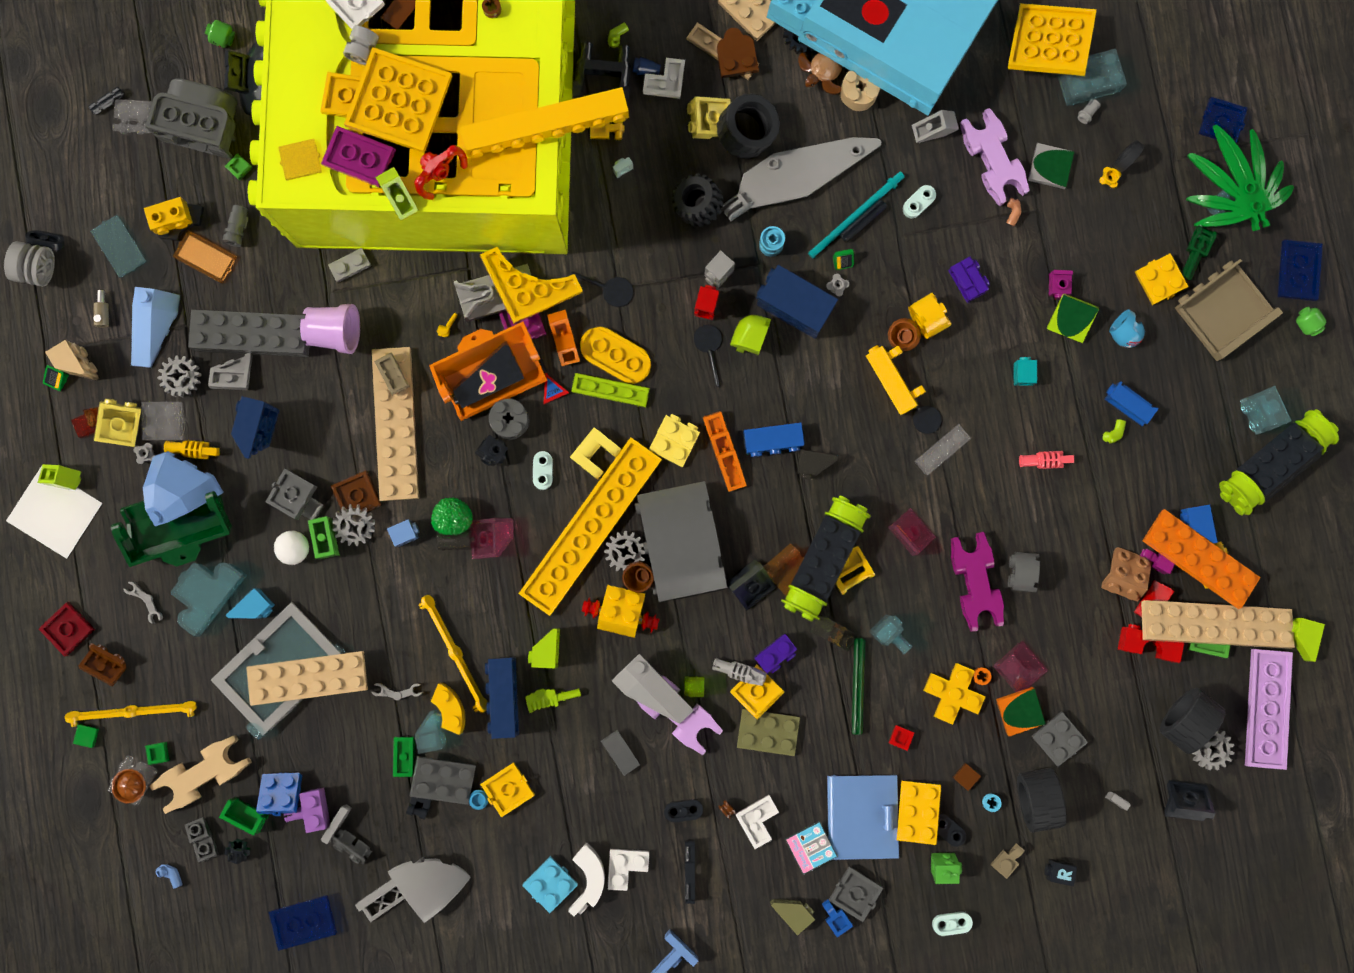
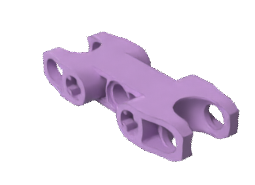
M989 108L984 110L983 119L986 124L984 130L973 128L967 118L961 121L960 128L969 154L973 156L979 153L988 170L981 175L987 192L1001 206L1006 202V196L1003 191L1004 185H1014L1022 196L1029 192V186L1021 162L1018 159L1009 161L1001 144L1007 141L1006 131L1001 121Z
M662 676L677 693L680 691L667 677ZM638 702L640 707L652 718L656 719L660 715V713ZM696 704L692 708L694 711L680 724L671 720L678 726L672 734L685 746L703 755L706 749L697 741L698 731L706 727L720 735L723 729L706 710Z

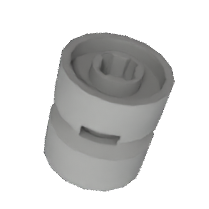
M355 25L349 36L351 42H347L343 55L353 62L366 65L371 49L376 47L379 36L365 27Z

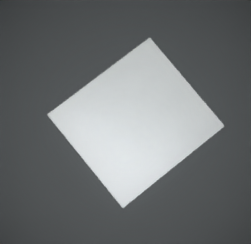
M40 468L6 521L67 559L102 503L79 488L68 490L37 483L41 472Z

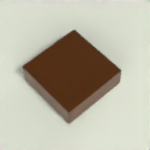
M964 763L952 778L969 791L981 776Z

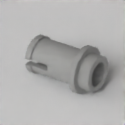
M1091 99L1086 107L1079 111L1078 120L1084 124L1091 122L1092 116L1101 106L1100 103L1095 99Z

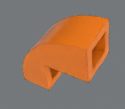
M566 310L548 314L561 366L579 362L580 359Z

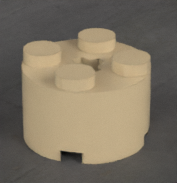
M849 71L844 77L840 96L842 102L850 109L864 111L875 103L880 88L867 81L869 79L860 77L854 71Z

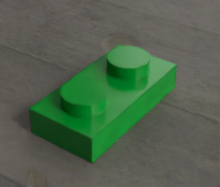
M394 737L393 777H413L414 737Z

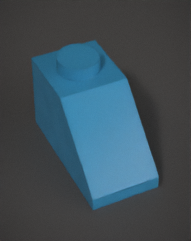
M254 588L226 616L228 618H266L273 611L271 608L275 604L259 588Z

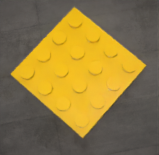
M1020 4L1008 69L1085 76L1096 9Z
M372 47L344 125L345 127L425 153L451 82L452 74Z

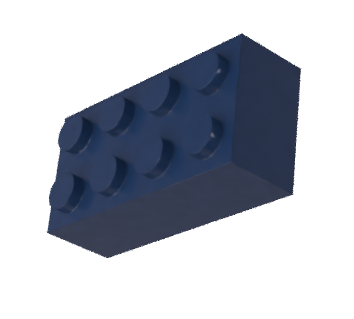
M516 657L488 659V663H485V674L489 675V682L486 683V694L490 695V702L487 703V714H490L491 721L488 722L487 726L488 734H491V739L517 737L519 735Z

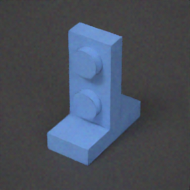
M670 929L665 934V940L674 949L651 973H667L671 966L675 968L681 962V956L693 967L699 959Z

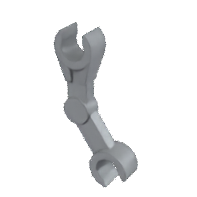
M128 582L133 585L134 589L131 592L128 589H124V592L139 597L146 603L149 611V622L155 623L153 620L154 614H157L159 620H163L162 613L157 611L153 596L143 592L137 583Z
M376 683L374 685L380 686L381 692L372 691V694L375 696H388L394 700H400L410 695L420 696L423 693L417 694L414 692V688L421 685L419 683L413 684L410 689L400 692L390 690L381 683Z

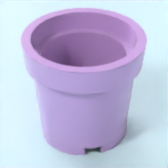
M342 304L339 307L305 308L303 314H306L305 319H301L300 333L302 340L306 341V346L336 349L338 352L353 354L355 352L360 337V317L358 309L354 304Z

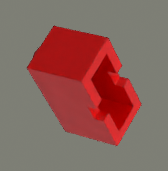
M710 285L700 286L694 316L713 320L719 297V291L715 287Z

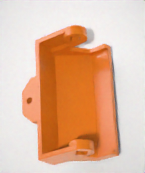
M523 321L495 335L492 331L479 329L464 336L457 347L458 352L429 365L445 404L452 401L460 421L492 407L500 400L509 399L547 381L538 361L540 356ZM507 341L524 375V379L464 408H461L460 404L456 405L452 398V394H454L453 388L502 343Z

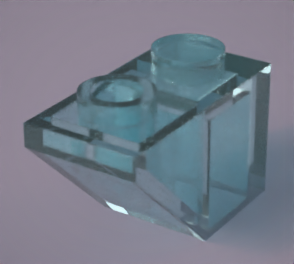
M437 709L428 713L415 733L418 754L443 749L444 744H446L445 733H441L440 728L442 717L440 713H437Z

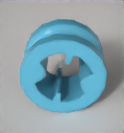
M993 793L986 794L982 799L983 807L990 812H996L1001 807V799ZM991 797H994V801H996V806L992 805L993 808H990V805L987 804L988 799L991 800Z

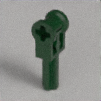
M1198 225L1194 230L1186 250L1191 253L1181 273L1185 280L1192 279L1201 257L1205 258L1208 255L1217 236L1216 231H1208L1202 228V225Z

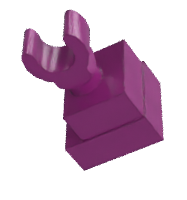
M1143 549L1140 554L1141 557L1154 562L1152 567L1162 574H1170L1175 565L1160 553L1155 554L1148 549Z

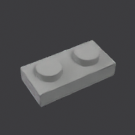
M360 248L328 264L336 282L339 283L371 267V264L364 250Z

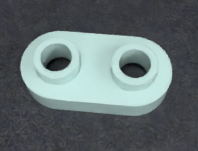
M929 185L920 187L903 205L904 215L908 218L918 217L935 200L936 192L934 188ZM928 192L930 196L925 197L923 193ZM910 205H915L916 210H912Z
M541 451L533 459V483L538 489L546 490L553 482V459L548 452ZM540 458H546V463L540 464ZM542 476L546 478L544 483L539 482V478Z
M954 912L937 915L933 919L932 927L938 935L947 936L968 932L972 928L973 922L967 913ZM963 918L964 923L959 925L958 920ZM941 921L945 922L944 927H939Z

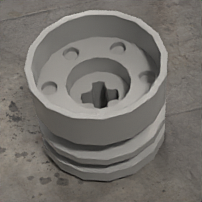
M15 241L6 252L4 260L5 275L10 281L27 282L30 285L44 287L50 282L53 275L54 253L49 247L32 246L29 243Z

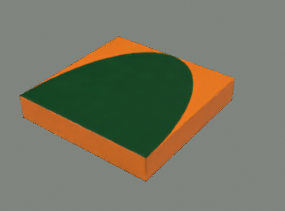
M1034 687L996 699L1008 736L1045 724Z

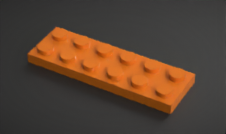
M1165 509L1160 512L1142 540L1237 609L1243 607L1261 578Z

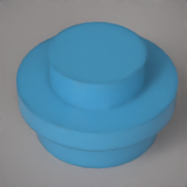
M483 790L473 791L470 794V806L476 810L486 807L488 804L486 792Z

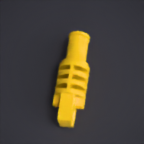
M185 440L182 443L165 441L164 452L169 451L181 454L183 457L208 459L209 455L219 456L220 448L209 447V442Z

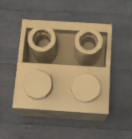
M64 340L45 352L54 368L92 380L99 379L96 374L98 372L96 366L89 362L87 359L88 353L82 346L80 347L75 343Z

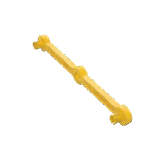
M430 595L422 597V603L419 604V607L422 610L425 608L428 610L449 649V656L455 661L476 701L473 709L476 707L477 709L474 711H487L488 701L478 689L462 658V650L455 645L435 607L434 599Z
M188 701L183 704L137 707L136 705H130L124 709L89 712L72 711L65 715V721L71 723V727L78 726V720L124 716L131 718L136 715L184 712L187 713V717H192L197 706L196 702Z

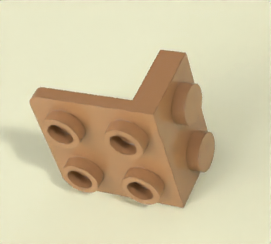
M1117 547L1113 553L1110 573L1103 580L1101 588L1138 602L1148 590L1152 562L1145 557Z

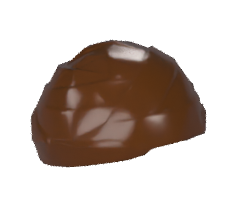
M644 562L630 563L623 571V583L632 592H644L653 584V571Z

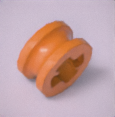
M980 667L974 670L973 680L975 683L986 685L990 682L991 673L988 669ZM980 671L986 673L985 681L977 679Z

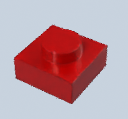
M895 725L888 743L908 751L914 732Z

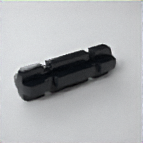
M115 87L111 93H106L97 99L96 103L93 102L88 107L93 114L97 115L101 112L102 108L106 109L115 103L117 98H122L124 93L121 88Z

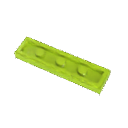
M575 373L571 392L646 408L650 388Z

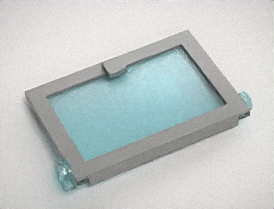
M291 602L221 669L211 681L249 720L250 723L246 726L247 730L260 740L303 699L250 706L246 667L343 654L345 650L338 643L334 646L305 614Z

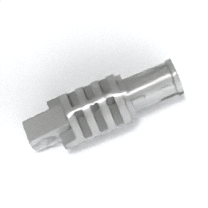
M719 658L714 660L713 665L715 666L712 669L726 673L732 679L760 686L765 683L766 673L755 667L736 661L730 663Z

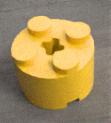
M933 293L928 294L908 307L911 318L914 322H917L921 334L926 339L951 326L950 320L945 316V313H947L943 303L938 304L937 298Z

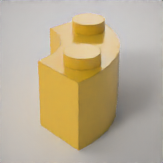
M438 683L431 702L441 711L443 719L441 728L460 735L463 733L465 726V710L461 700L452 688L444 683Z

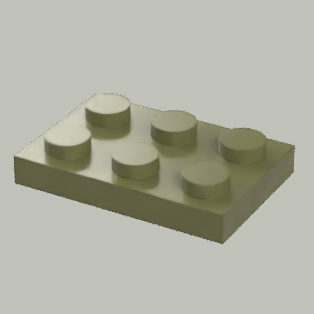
M742 709L737 748L795 756L800 717L765 712L757 720L747 709Z

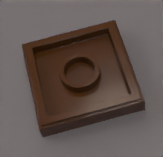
M367 470L331 485L341 511L342 507L349 509V504L353 508H356L359 504L361 510L366 507L367 512L382 506Z

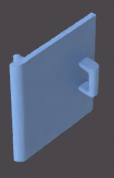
M897 775L827 776L828 840L836 854V857L831 860L899 858V840H897Z

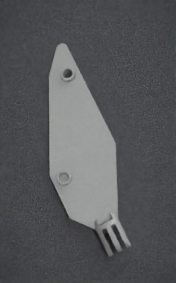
M852 137L773 153L743 174L738 194L725 202L721 210L729 217L730 221H733L751 208L807 197L880 147L881 140L878 138Z

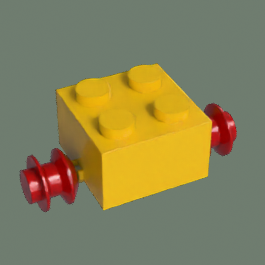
M607 585L601 608L599 600L593 603L590 598L588 601L584 600L582 607L585 617L589 613L592 614L594 619L598 616V613L600 614L597 629L635 638L638 624L641 623L643 631L647 627L650 628L652 633L653 629L657 630L659 618H656L657 614L651 617L646 612L643 618L641 616L645 594L635 593Z

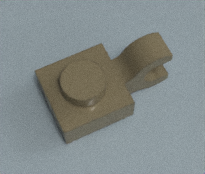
M1016 843L1008 853L1002 850L990 865L1007 879L1019 865L1016 859L1025 850Z

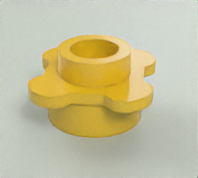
M1105 167L1103 169V176L1099 181L1103 185L1107 184L1111 188H1115L1118 185L1117 181L1121 177V172L1114 168Z

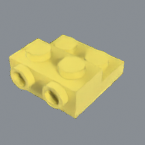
M694 97L688 103L687 113L691 114L688 130L692 133V138L710 139L718 137L717 122L720 115L730 104V99Z
M105 399L104 402L100 401L94 441L135 447L141 408L132 402H125V405L117 404V400Z
M673 414L670 417L666 415L649 451L683 468L700 432L697 431V426L691 423L685 425L680 422L681 418Z

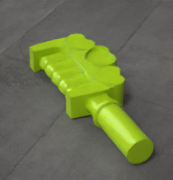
M538 689L535 693L526 696L529 713H532L533 710H540L541 707H550V705L557 707L559 706L558 701L579 697L581 692L580 689L556 694L555 689Z

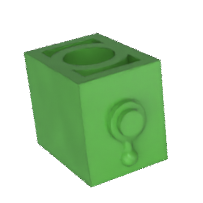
M955 853L931 854V873L935 884H959L960 874H962V863L958 862Z

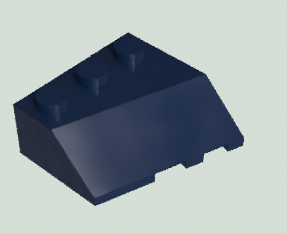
M241 396V400L236 404L237 414L231 435L243 456L249 459L251 455H256L258 450L263 451L270 446L279 409L266 402Z

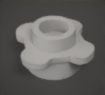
M834 274L832 281L827 283V289L835 293L836 296H842L844 289L849 287V281L842 279L840 274Z
M145 443L143 446H135L133 449L134 453H136V462L138 464L152 461V458L155 456L152 444Z

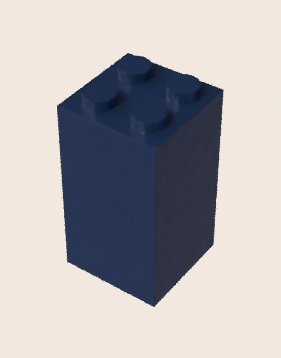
M777 265L776 269L772 268L767 275L766 286L762 284L757 292V306L816 339L838 299Z

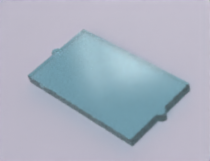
M118 215L106 222L102 221L101 225L90 231L119 278L131 271L134 272L135 268L147 262Z

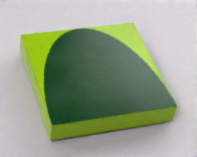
M1063 293L1047 329L1083 343L1099 311V307Z

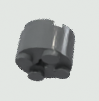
M503 399L496 402L491 408L489 423L497 435L504 439L513 440L527 431L529 415L520 402L513 399ZM509 415L513 418V420H510V423L505 420Z
M1015 552L1014 555L1010 556L1009 568H1012V574L1008 576V587H1012L1014 591L1037 592V588L1034 585L1039 581L1040 561L1036 560L1040 557L1039 554Z

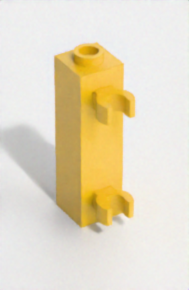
M876 345L868 350L869 354L866 357L899 414L903 415L919 406L915 398L926 393L924 387L921 385L910 392L892 361L893 358L903 353L901 348L897 346L887 352L884 346L879 347Z

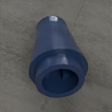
M641 56L639 58L635 57L632 72L637 73V75H645V73L659 75L661 64Z

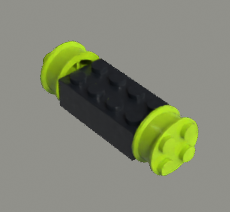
M1308 410L1302 420L1293 422L1236 469V471L1232 472L1230 479L1220 482L1221 498L1225 502H1229L1239 515H1250L1252 509L1257 504L1263 505L1318 460L1326 452L1330 444H1336L1339 441L1338 427L1334 423L1329 422L1319 410Z
M843 496L832 498L833 504L829 512H825V517L791 585L788 586L790 590L785 600H781L785 604V609L793 613L797 610L802 613L801 616L811 622L813 619L820 620L818 615L823 605L827 606L826 602L860 534L864 532L862 527L866 519L871 517L867 513V508L859 504L854 506L849 503V499Z

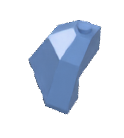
M167 451L152 458L143 486L145 510L153 524L158 526L183 516L205 504L206 493L215 491L217 496H219L223 491L214 475L197 470V466L186 460L180 461L175 458V454Z

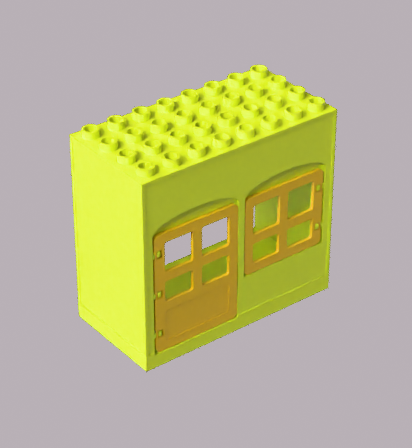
M258 0L261 7H266L265 21H257L256 23L257 44L264 46L263 60H256L254 63L255 83L257 86H262L261 100H254L252 103L254 125H260L259 140H252L250 143V160L252 165H258L257 180L249 181L248 200L250 205H256L260 214L265 216L271 222V225L275 226L281 232V235L285 236L296 248L486 252L498 247L501 253H568L571 132L565 133L560 138H544L545 140L539 143H524L519 148H512L511 146L504 148L503 151L498 153H492V151L483 153L484 155L478 158L467 157L468 167L466 169L460 167V160L457 155L456 177L445 178L441 181L432 179L424 185L423 188L426 191L434 194L433 200L421 197L414 185L415 179L423 171L420 160L425 153L410 149L409 174L406 177L400 178L419 211L400 221L381 187L368 184L321 164L336 126L364 136L363 132L345 127V117L325 115L320 112L327 72L359 77L363 74L366 65L353 62L343 55L347 42H351L349 36L352 29L328 5L326 0ZM416 0L415 26L412 30L369 29L368 21L362 27L373 31L379 36L375 47L377 49L449 73L460 74L459 114L457 117H437L432 133L458 134L457 146L465 152L459 129L461 126L572 100L575 0H499L502 9L501 14L493 19L486 17L483 12L482 2L484 0H463L462 29L460 31L430 30L431 0ZM491 4V7L487 6L491 12L493 11L492 9L496 10L495 4Z

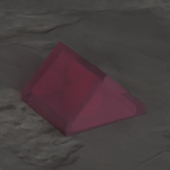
M911 508L888 526L912 556L918 555L935 538L933 533Z

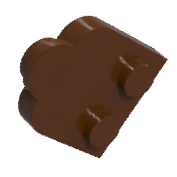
M737 28L728 29L725 32L724 39L718 42L716 50L721 78L759 72L753 39L748 35H743Z

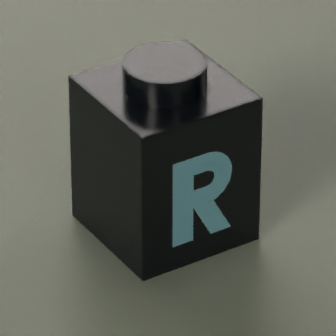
M1049 859V863L1045 865L1044 874L1050 882L1074 886L1077 866Z

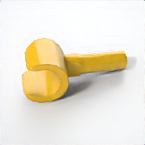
M454 313L446 326L439 325L437 330L438 336H449L451 325L457 318V314Z

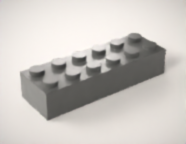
M191 310L188 348L197 352L309 357V346L305 345L306 341L302 340L300 333L301 319H305L306 315Z

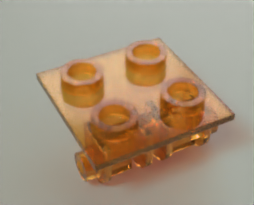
M791 543L764 566L772 581L785 596H787L790 590L788 586L791 585L804 559Z

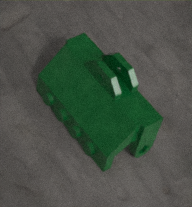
M215 491L206 493L205 504L183 516L158 526L153 524L147 514L144 501L121 508L120 513L127 525V530L121 522L111 525V531L128 566L132 567L159 557L162 558L163 562L176 567L195 561L201 550L202 543L230 534L232 525L225 512L221 495L217 496Z

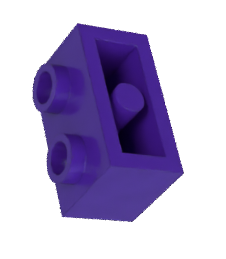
M783 634L757 654L754 659L765 673L770 671L772 674L781 667L779 663L783 660L788 662L796 655L794 652L797 648L787 635Z

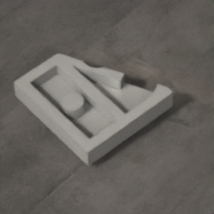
M247 353L245 357L237 360L232 359L223 365L210 368L209 388L248 390L252 354Z

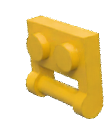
M859 546L853 548L836 582V586L842 595L849 588L866 578L875 576ZM863 566L865 571L842 583L840 578Z

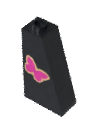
M507 341L502 343L453 388L454 394H452V398L456 405L460 404L461 408H464L524 379V375Z

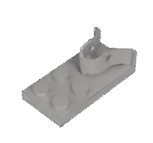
M528 264L515 267L521 273L531 276ZM489 275L463 283H458L457 280L454 281L466 322L507 311Z

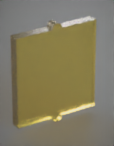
M315 139L278 147L281 157L280 165L283 166L286 181L322 173L319 161L320 154L317 152Z

